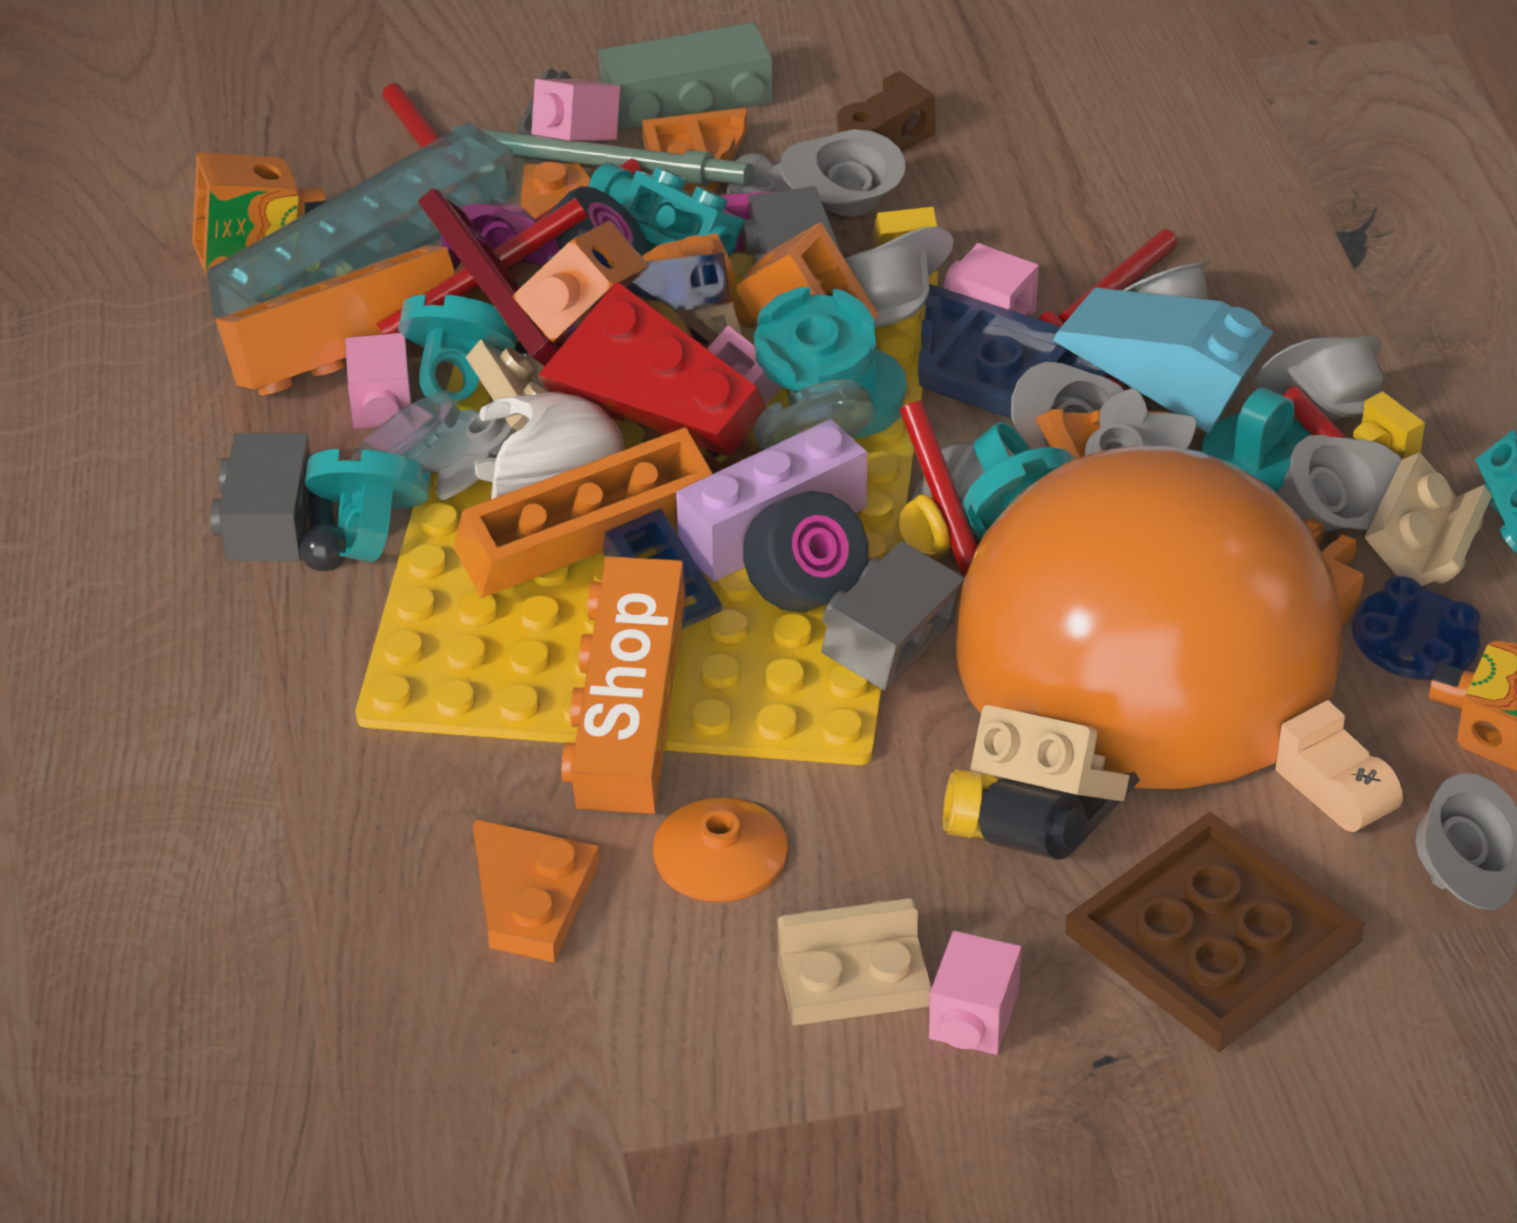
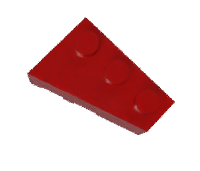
M618 281L614 283L538 374L549 392L578 395L598 404L611 418L623 422L626 419L656 429L658 433L663 435L686 427L696 446L729 457L769 411L756 385Z

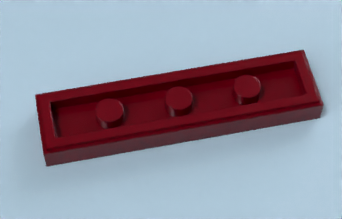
M431 188L417 202L530 356L545 367L562 347L563 342H552L516 302L513 295L521 288L520 284L465 210L439 189Z

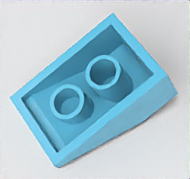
M1094 288L1059 329L1053 341L1128 386L1137 389L1138 392L1175 414L1193 416L1196 419V426L1210 433L1241 389L1272 336L1273 331L1263 326L1259 318L1252 312L1241 307H1231L1223 301Z

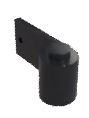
M1136 772L1123 773L1129 775L1126 795L1140 781ZM999 779L989 787L983 797L979 812L980 832L984 839L993 845L1055 860L1066 859L1121 801L1077 795L1011 779Z

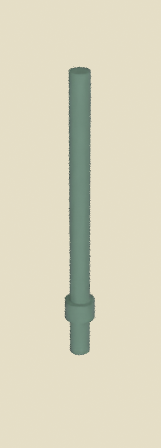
M454 126L450 134L451 145L463 149L601 166L605 163H614L619 166L632 158L640 164L643 172L653 173L655 167L658 166L687 179V184L708 186L712 181L748 186L753 179V166L751 163L715 159L711 152L688 150L682 155L464 126Z

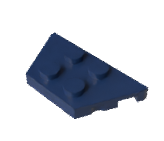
M929 284L930 293L925 301V320H922L921 331L922 349L919 352L918 362L919 386L923 387V389L1012 419L1011 401L1018 380L1030 367L1043 362L1063 363L1105 377L1108 380L1113 378L1112 375L1053 341L1061 326Z

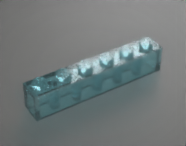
M465 123L209 268L207 275L214 316L219 318L434 243L441 238L442 234L417 201L431 188H434L435 190L439 189L460 207L470 203L491 205L496 202H504L516 195L513 150L471 123Z

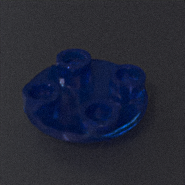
M1396 576L1389 578L1385 582L1382 591L1370 595L1359 604L1352 619V634L1361 652L1380 668L1405 678L1432 680L1439 663L1466 670L1474 662L1480 648L1478 627L1481 618L1478 610L1469 603L1454 602L1439 593L1422 589L1420 584L1412 578Z

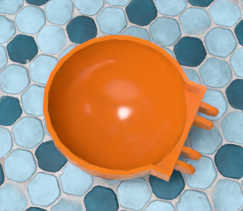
M1135 445L1098 451L1069 461L1029 485L1017 495L984 534L975 551L958 597L956 610V667L970 702L980 714L984 706L990 705L1094 727L1097 730L1094 754L1105 756L1103 769L1118 773L1136 772L1140 781L1134 788L1186 789L1232 781L1275 764L1277 761L1281 725L1327 700L1332 701L1342 662V626L1358 612L1364 574L1350 567L1358 548L1357 540L1341 534L1336 541L1334 540L1321 552L1318 546L1325 532L1323 523L1312 518H1308L1307 521L1303 522L1299 515L1264 482L1234 464L1200 451L1160 445Z

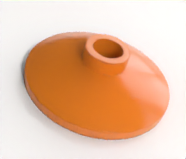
M717 797L689 803L669 815L656 832L653 842V857L656 869L662 879L679 893L702 901L730 902L748 898L763 891L780 876L788 857V842L782 825L766 809L746 800Z

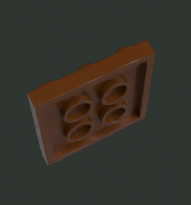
M1209 811L1070 912L1066 917L1065 934L1216 1051L1221 1052L1362 942L1365 923Z

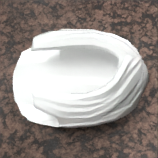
M549 392L499 398L481 408L480 418L482 421L520 414L528 417L529 421L523 429L513 433L503 443L497 458L475 460V473L479 479L493 483L491 499L623 451L625 449L624 438L621 437L622 432L615 421L611 419V416L602 407L578 395Z

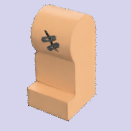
M1327 700L1281 725L1275 770L1344 830L1355 832L1399 808L1403 802V791L1400 781L1392 768L1382 759L1370 756V752L1343 729L1345 715Z

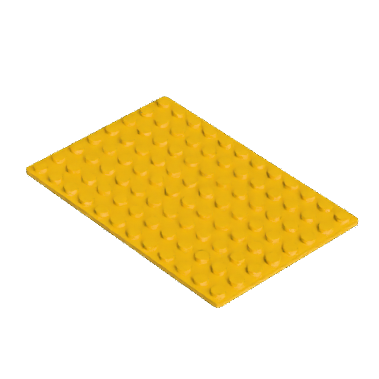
M733 253L729 257L734 267L735 300L739 296L736 292V283L752 268V256L743 253ZM935 270L928 276L929 284L938 287V271ZM925 304L913 316L903 321L875 328L876 349L892 356L904 369L907 395L903 406L915 401H922L923 387L919 386L918 362L919 352L922 349L921 331L922 320H925ZM738 322L741 335L754 345V333L758 326L746 328ZM455 365L453 366L447 387V392L452 393L459 392L463 386L462 373ZM479 380L476 390L461 403L451 407L442 406L438 421L451 413L463 410H475L480 413L483 406L494 400L481 380ZM781 387L767 403L769 411L749 433L747 438L763 451L808 430V428L800 425L789 410L788 389ZM902 416L886 430L867 437L853 438V429H844L853 440L867 451V508L855 514L862 521L869 542L868 563L875 557L883 559L898 545L894 534L895 522L908 503L915 450ZM611 418L622 432L621 437L624 438L625 449L642 444L645 434L643 429L632 421L625 419L623 422ZM720 454L715 459L721 463L728 456ZM430 472L429 499L422 505L413 507L355 710L356 719L361 727L575 743L578 727L571 726V698L574 687L584 688L587 673H580L579 652L582 635L593 634L595 620H589L588 595L591 581L601 582L605 556L683 561L686 603L664 751L847 765H865L872 760L882 689L821 653L827 625L822 622V618L828 604L805 612L782 610L763 599L751 584L745 567L713 582L679 548L678 523L481 598L453 545L462 511L491 500L493 483L479 479L476 483L458 494L442 501L437 496L438 472Z

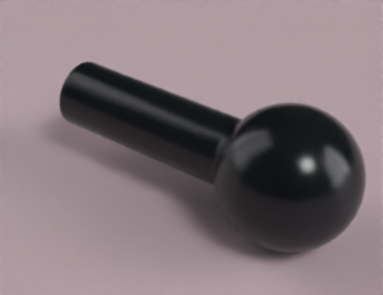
M308 490L310 527L303 533L300 539L299 553L301 559L309 568L316 571H330L341 566L347 558L340 556V552H345L346 537L343 531L335 526L333 501L321 498Z

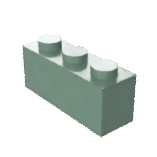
M754 22L598 50L600 82L620 85L617 131L642 126V120L738 109L773 102L772 57Z

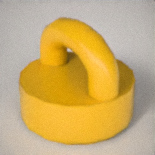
M920 494L907 503L895 522L894 534L897 544L903 541L934 560L940 559L949 552L951 545L947 525L933 498L925 494Z
M959 769L951 772L943 806V829L947 835L984 838L980 832L978 822L982 790L987 791L993 783L999 780L998 777Z

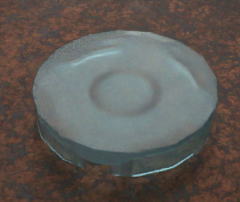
M849 379L827 381L801 389L800 392L794 394L797 403L788 406L784 410L781 402H775L769 406L756 420L753 432L761 451L829 419L833 420L852 437L872 421L876 408L867 387H861L859 382Z
M445 391L424 397L401 410L374 430L352 452L349 460H361L362 449L398 454L416 460L436 444L435 441L440 437L435 429L443 422L446 423L448 428L454 427L460 416V410Z

